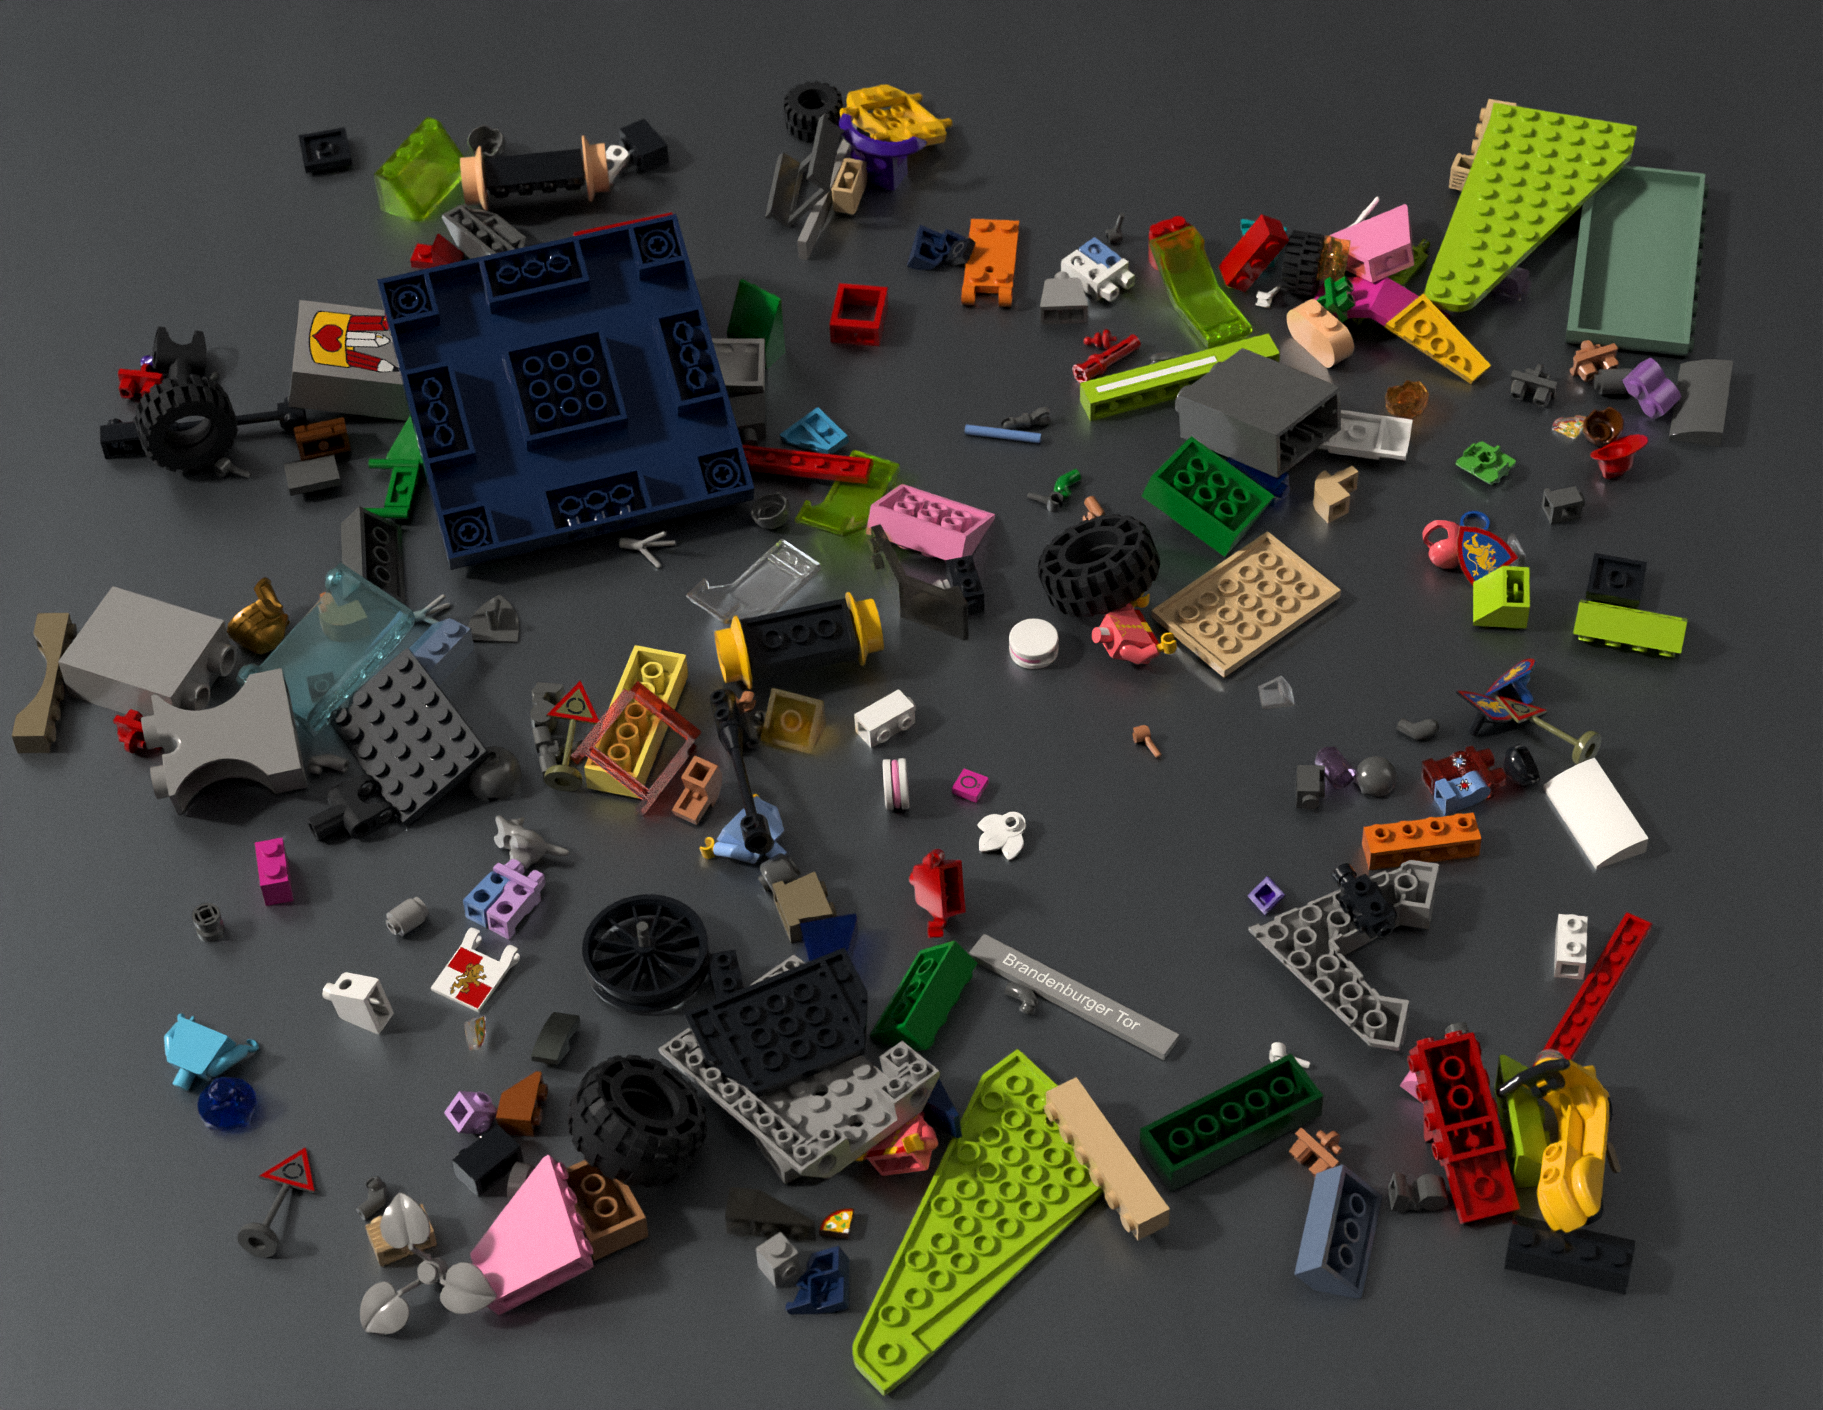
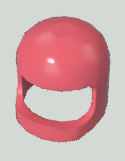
M1435 520L1429 523L1423 530V542L1430 549L1428 552L1430 561L1441 569H1452L1460 565L1457 556V537L1460 526L1454 522ZM1438 528H1445L1448 532L1447 539L1435 544L1429 541L1428 537L1431 532Z

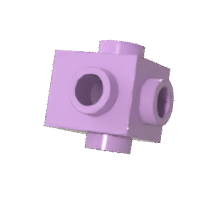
M459 1091L444 1113L459 1133L482 1134L491 1127L497 1115V1109L492 1104L491 1098L484 1092Z

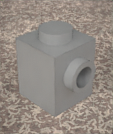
M781 1232L756 1248L758 1268L775 1288L800 1272L798 1252Z

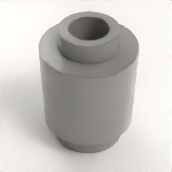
M419 897L408 898L387 913L388 920H386V925L394 935L398 933L400 936H404L425 921V917L429 915L428 908Z

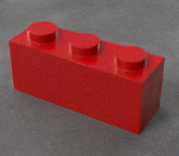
M1261 214L1220 263L1219 269L1226 286L1246 293L1289 242L1280 220Z

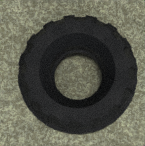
M616 1055L600 1062L596 1067L593 1066L583 1077L569 1104L570 1109L567 1114L569 1133L573 1135L572 1142L576 1150L585 1156L584 1160L593 1168L596 1167L602 1171L604 1176L612 1180H620L625 1185L637 1187V1185H644L646 1188L658 1187L660 1183L668 1184L682 1176L696 1158L707 1135L708 1127L706 1126L707 1117L705 1115L706 1108L702 1098H698V1091L695 1087L681 1077V1073L673 1068L670 1069L662 1065V1062L652 1058H641L640 1055H627L626 1057Z

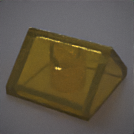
M772 688L760 741L812 754L826 726L824 701Z

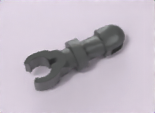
M1041 407L1029 415L1028 413H1023L1021 417H1008L1003 419L1001 426L1003 429L1016 430V428L1022 426L1029 428L1031 424L1048 425L1051 423L1050 417H1041L1045 414L1049 415L1050 411L1048 407Z

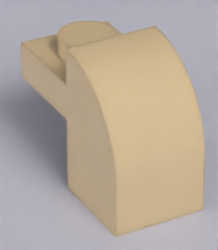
M1353 466L1340 470L1333 476L1324 470L1315 480L1314 508L1327 523L1349 513V493L1357 489L1358 471Z

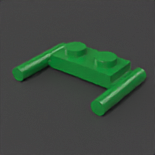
M369 459V469L393 470L384 508L364 509L383 518L409 519L419 481L421 461L414 459Z

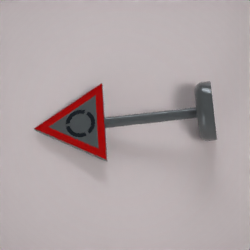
M306 1147L259 1175L260 1179L282 1184L283 1186L263 1224L247 1223L239 1230L237 1236L238 1243L248 1253L264 1258L271 1257L276 1253L279 1245L278 1236L269 1227L290 1187L315 1194Z

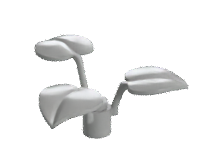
M405 1193L397 1194L382 1216L380 1224L381 1234L384 1240L394 1248H403L408 1245L409 1250L424 1259V1262L418 1267L417 1274L419 1278L396 1292L390 1282L386 1281L377 1283L368 1289L360 1306V1320L363 1329L366 1332L390 1334L402 1329L409 1320L410 1308L407 1301L401 1298V1296L423 1283L431 1285L440 1282L445 1287L440 1294L441 1303L445 1308L454 1313H472L492 1303L497 1298V1294L490 1286L484 1273L476 1265L461 1262L448 1269V1265L443 1259H432L430 1254H425L414 1246V1244H421L428 1240L430 1222L418 1202Z

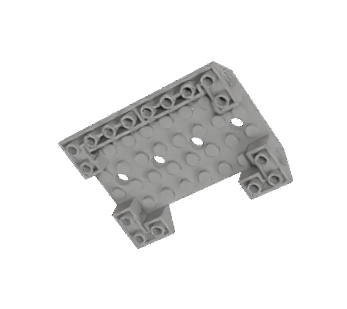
M792 955L751 985L802 965L804 962L796 955ZM689 1028L658 1049L662 1056L802 1176L833 1177L922 1112L940 1077V1071L901 1041L880 1056L883 1072L861 1055L757 1098L743 1085L741 1086L733 1080L726 1078L721 1074L720 1070L710 1067L706 1063ZM819 1092H827V1094L822 1097L814 1096ZM856 1122H862V1123H864V1124H863L862 1126H860V1127H856V1126L850 1127L852 1124H854V1123H856Z

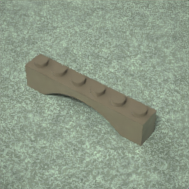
M37 613L33 634L39 651L47 660L46 675L35 698L16 715L12 739L17 753H50L51 743L56 740L55 723L60 720L59 703L60 700H64L65 696L64 679L58 661L72 643V639H75L77 636L76 624L72 623L69 613Z

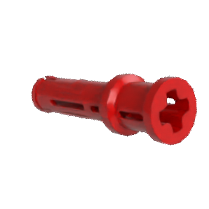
M1131 334L1128 338L1103 353L1092 354L1086 362L1082 364L1077 363L1073 366L1072 371L1075 379L1082 383L1089 381L1096 375L1101 376L1106 372L1108 366L1138 350L1141 347L1140 340L1136 335Z

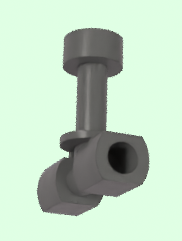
M540 726L532 730L536 751L541 755L539 763L543 780L546 770L553 765H557L558 761H561V756L564 755L566 744L558 745L557 740L551 741L548 726ZM595 732L584 734V740L573 742L571 754L587 750L589 756L596 740Z

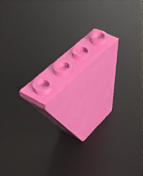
M1405 204L1325 237L1326 261L1372 283L1414 266L1411 224L1408 207Z
M550 1155L543 1157L470 1253L473 1264L484 1273L490 1286L497 1294V1298L487 1307L498 1315L594 1267L591 1259L593 1249L582 1231L585 1229V1224L574 1206L577 1203V1199L573 1190L567 1184L566 1179L569 1178L568 1171L562 1162L558 1163Z

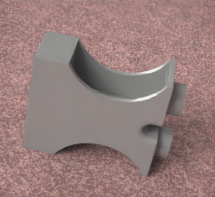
M282 668L250 674L243 687L234 697L217 707L207 710L192 711L180 709L166 703L157 694L151 695L154 715L141 717L146 746L148 749L163 747L166 753L162 754L163 765L150 767L152 785L156 799L170 797L178 815L184 813L188 803L200 790L222 779H251L265 785L275 794L308 787L290 692Z

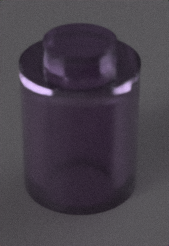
M1325 747L1317 753L1315 765L1325 766V778L1335 789L1344 788L1353 781L1356 770L1336 747Z

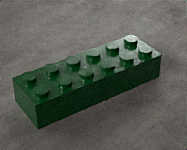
M1290 1053L1140 1128L1139 1148L1167 1188L1172 1192L1321 1116L1324 1095Z

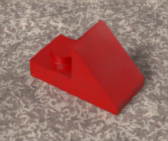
M438 233L433 245L417 243L410 263L411 267L427 269L463 261L465 256L461 250Z

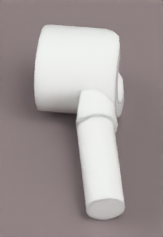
M1279 284L1268 293L1258 291L1256 305L1269 308L1272 298L1282 290V286Z
M1275 1042L1272 1044V1050L1269 1051L1271 1063L1288 1055L1286 1054V1046L1283 1043ZM1295 1057L1301 1067L1308 1069L1310 1062Z

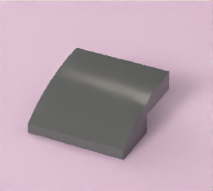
M334 455L284 463L290 496L341 485Z

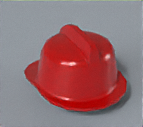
M1639 434L1621 437L1602 448L1592 451L1590 456L1598 461L1603 477L1611 479L1632 469L1635 452L1646 446L1648 438Z

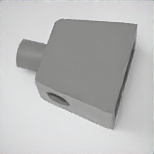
M1062 271L1055 274V279L1045 280L1040 303L1041 325L1088 323V302L1079 278H1069V274Z

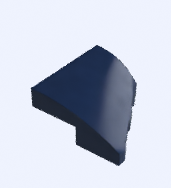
M920 225L916 231L907 267L918 270L934 269L947 258L954 241L964 240L966 237L948 229H945L942 234Z
M840 1246L812 1253L806 1264L805 1273L800 1276L796 1284L799 1291L793 1303L787 1302L785 1310L788 1314L799 1315L822 1314L849 1308V1257Z

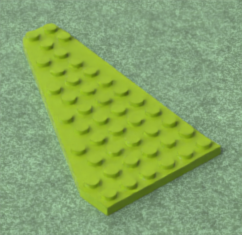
M1493 103L1490 120L1429 275L1424 293L1425 296L1441 310L1464 312L1475 307L1631 160L1637 126Z
M1016 1049L982 1075L960 1120L962 1137L958 1139L952 1137L853 1342V1361L856 1368L884 1397L920 1368L1104 1193L1101 1187L1094 1185L1086 1165H1081L1078 1162L1074 1148L1070 1142H1064L1059 1132V1126L1055 1121L1051 1122L1044 1111L1046 1092L1058 1085L1019 1049Z

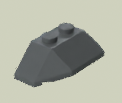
M461 204L442 214V219L458 249L471 259L525 247L526 237L496 213L481 209H470L468 206Z

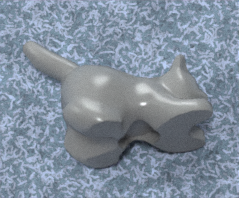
M502 816L496 817L498 835L494 836V841L497 847L511 850L509 852L510 860L513 858L521 862L524 870H527L530 865L539 862L544 854L554 856H567L569 854L567 849L547 843L536 832L524 828V817L507 821Z

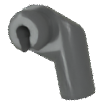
M1012 981L1008 982L1005 994L1023 1001L1020 1011L1033 1015L1035 1008L1039 1006L1035 993L1028 987Z
M373 1176L367 1180L366 1187L369 1189L368 1200L356 1208L357 1213L363 1220L369 1218L386 1203L387 1186L379 1176Z

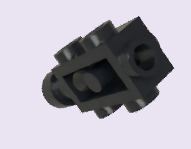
M1349 863L1341 864L1335 868L1331 877L1337 886L1341 887L1340 907L1344 913H1352L1357 931L1360 934L1366 933L1370 939L1376 936L1381 939L1389 936L1393 928H1395L1397 912L1391 902L1387 903L1383 898L1379 885L1376 882H1372L1366 873L1356 878L1357 873Z

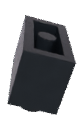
M644 118L619 129L621 138L619 139V146L629 153L633 164L639 166L644 173L669 163L667 144Z
M498 1124L491 1130L483 1132L477 1141L468 1148L460 1150L455 1158L452 1159L456 1177L478 1197L510 1173L517 1161L524 1162L520 1144Z

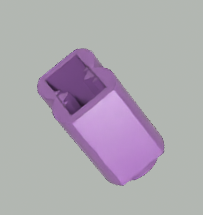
M1652 358L1641 362L1623 379L1628 393L1638 399L1643 412L1653 420L1664 415L1681 398L1678 388L1666 378L1663 369Z

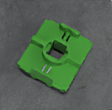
M1481 441L1476 445L1473 443L1463 452V456L1456 461L1455 465L1493 485L1495 482H1500L1502 476L1506 477L1508 475V471L1515 466L1516 460L1502 453L1500 446L1497 445L1494 448Z

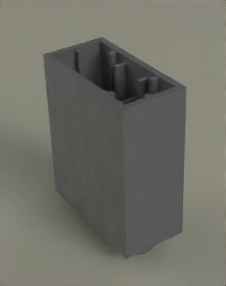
M1244 348L1237 351L1224 362L1216 363L1209 373L1192 385L1184 386L1178 393L1175 401V410L1179 414L1181 438L1188 440L1192 436L1210 450L1276 478L1280 477L1341 430L1339 386Z

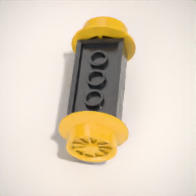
M846 592L843 599L751 617L740 621L737 615L733 616L730 628L714 631L719 664L725 683L742 680L749 690L752 689V680H761L858 659L861 666H864L869 653L884 650L881 622L873 598L856 601L850 592Z

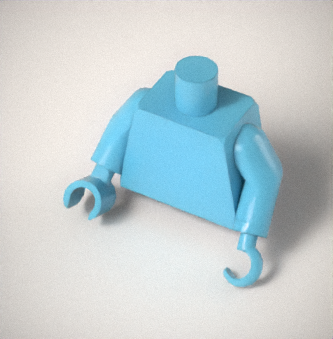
M183 1013L177 1015L178 1022L164 1036L167 1062L179 1070L172 1084L185 1091L189 1090L195 1077L210 1082L214 1077L219 1076L245 1058L248 1052L253 1053L259 1049L258 1042L253 1039L247 1040V1044L253 1046L242 1044L236 1046L237 1043L227 1035L195 1023L194 1016H191L188 1020Z

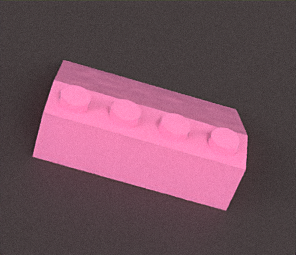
M901 484L871 505L866 534L874 536L878 541H890L898 544V547L902 549H914L921 552L923 556L937 557L946 562L949 559L972 555L994 521L995 514Z

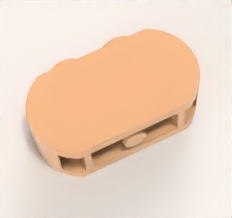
M1310 299L1288 312L1287 325L1292 337L1323 366L1327 368L1332 367L1353 354L1354 343L1347 327L1315 299Z

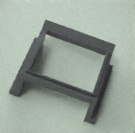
M825 113L819 118L813 150L810 155L801 163L784 152L778 156L765 218L768 220L772 217L790 228L831 191L830 184L839 137L845 130L830 122L828 115ZM808 169L807 180L820 187V189L796 210L803 173Z

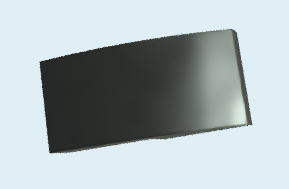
M553 1012L537 1038L531 1054V1061L542 1062L546 1065H558L570 1050L569 1039L581 1025L580 1015Z

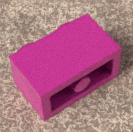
M283 838L255 842L260 887L265 905L269 906L294 901L288 857Z

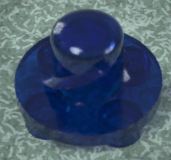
M228 1077L214 1079L202 1091L197 1103L200 1118L205 1126L209 1129L231 1130L247 1126L251 1122V1117L257 1107L256 1095L251 1085L244 1080Z

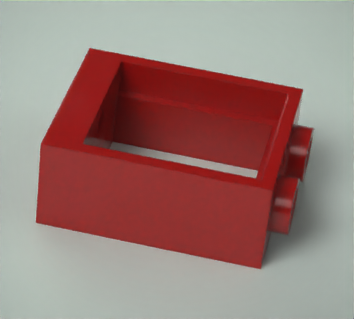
M839 283L829 324L830 342L880 346L889 305L888 287ZM843 304L877 306L874 321L841 319Z

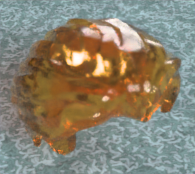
M1407 380L1401 386L1389 387L1385 395L1387 411L1391 415L1403 419H1413L1422 414L1429 400L1428 390L1420 381Z

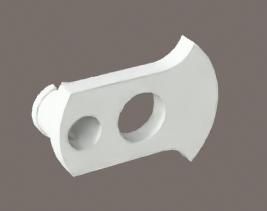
M611 145L606 151L607 163H615L614 167L608 170L610 187L614 186L613 180L615 176L630 161L629 153L623 147Z

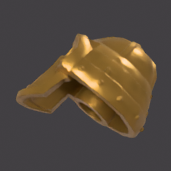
M266 577L257 582L254 587L259 600L242 609L232 618L227 626V634L230 639L257 654L275 650L282 642L285 629L290 623L288 614L282 610L283 606L278 601L273 590L271 580Z

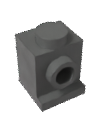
M1576 486L1561 488L1555 491H1550L1549 488L1544 489L1542 508L1551 525L1581 518L1585 499L1583 493L1578 492Z
M1297 765L1296 808L1318 809L1319 798L1325 797V766Z

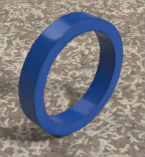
M1470 511L1463 514L1460 519V526H1465L1463 523L1465 519L1479 517L1486 523L1483 529L1489 530L1490 520L1482 512Z

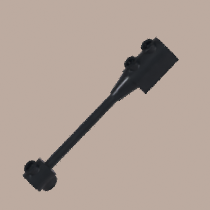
M290 396L284 399V402L277 403V411L236 416L237 426L279 420L280 427L284 431L295 433L294 427L307 424L306 411L304 408L289 407ZM113 418L108 421L107 425L100 426V443L105 459L145 454L136 430L134 418L131 422H122L120 419ZM203 420L183 423L174 422L168 430H189L200 424Z
M718 689L710 695V705L718 738L732 757L746 816L743 817L740 823L744 845L751 853L766 854L773 848L774 840L771 836L767 818L762 814H757L742 755L743 745L752 741L744 709L732 690Z

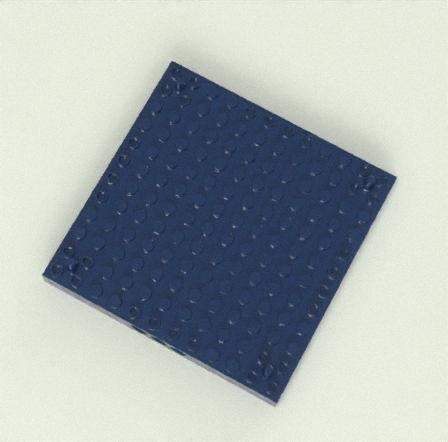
M676 214L377 279L384 315L450 570L754 500L755 488Z

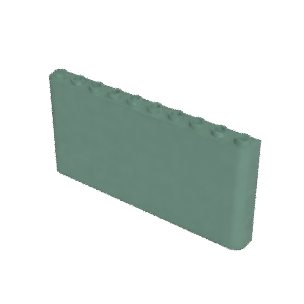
M1624 165L1582 205L1565 343L1581 345L1583 341L1590 340L1593 345L1600 344L1601 347L1615 343L1618 349L1687 357L1688 352H1693L1695 337H1690V334H1695L1696 320L1692 319V317H1696L1698 302H1693V300H1698L1700 285H1695V282L1699 283L1701 268H1698L1697 265L1701 266L1703 251H1699L1698 248H1703L1704 234H1700V232H1704L1706 217H1701V215H1706L1707 201L1703 200V198L1707 199L1709 184H1705V174Z

